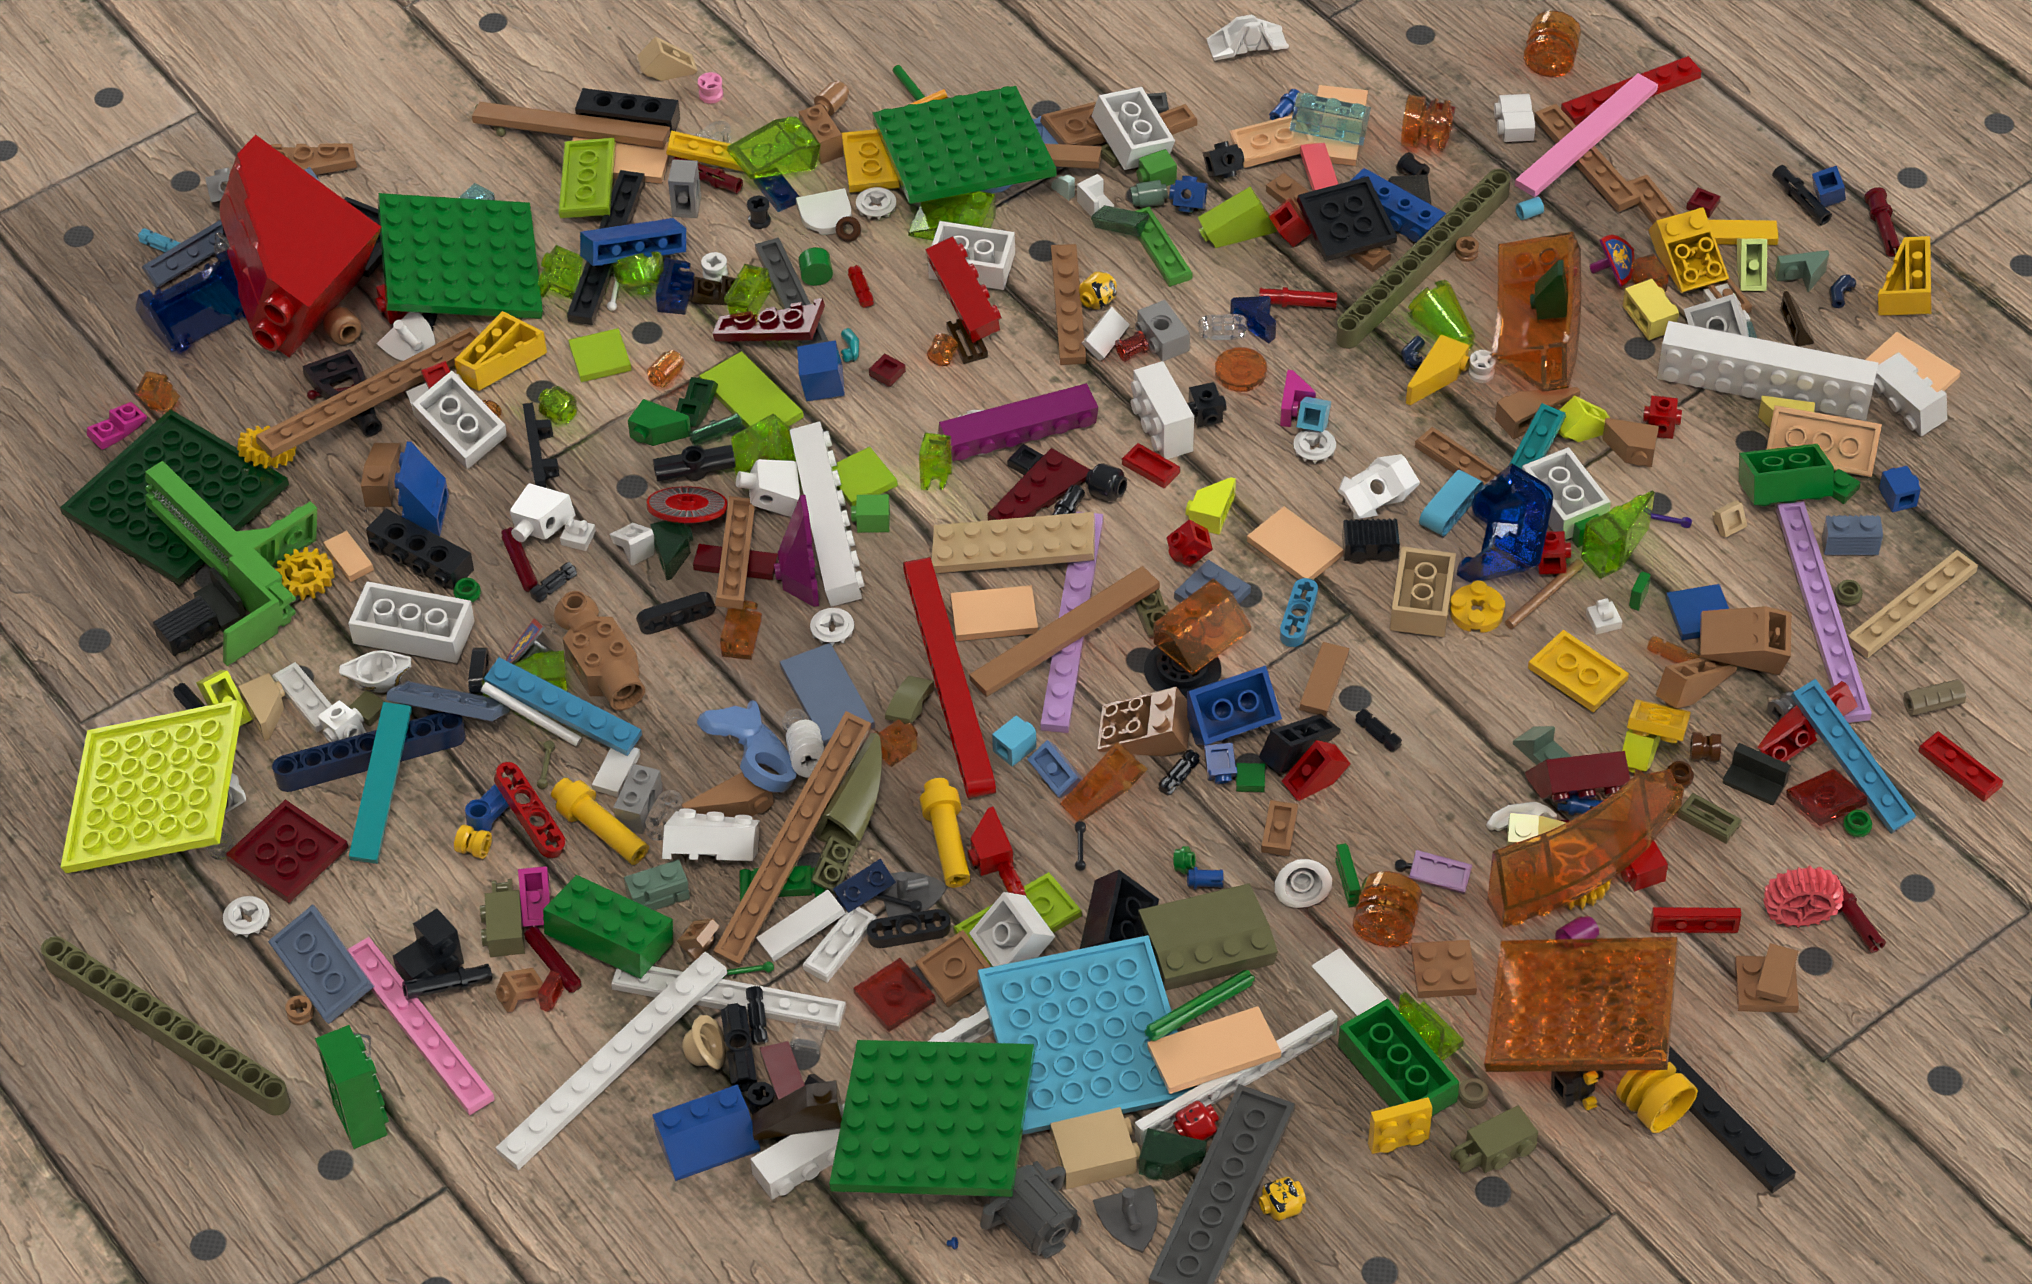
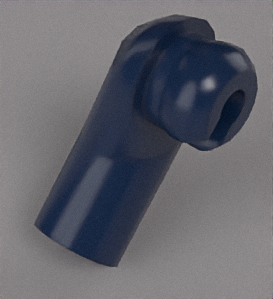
M1841 275L1830 287L1831 301L1834 308H1842L1845 305L1843 292L1845 290L1852 291V288L1856 287V280L1851 275Z
M1415 336L1401 351L1404 363L1409 368H1417L1422 363L1423 358L1422 356L1419 357L1418 351L1425 345V342L1420 336Z

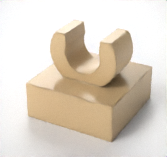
M1737 500L1712 513L1714 524L1718 526L1719 534L1723 537H1728L1748 527L1742 502Z

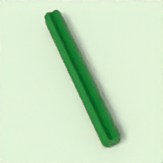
M1249 970L1237 973L1148 1024L1147 1029L1144 1031L1145 1035L1149 1037L1150 1041L1160 1039L1252 986L1255 980L1254 975Z

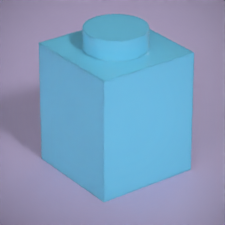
M1306 396L1300 403L1296 427L1323 432L1328 425L1332 401Z
M1016 715L992 734L993 752L1013 767L1036 749L1035 728L1031 723L1024 722Z

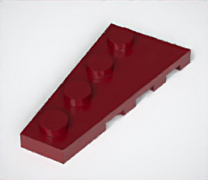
M823 298L814 299V304L802 306L801 302L792 303L791 308L777 310L776 306L765 308L759 314L747 311L720 316L712 334L715 341L728 342L812 340L825 308Z
M1051 448L987 513L988 521L1036 516V511L1055 504L1056 499L1065 494L1071 485L1074 486L1084 481L1086 482L1087 473L1091 469Z

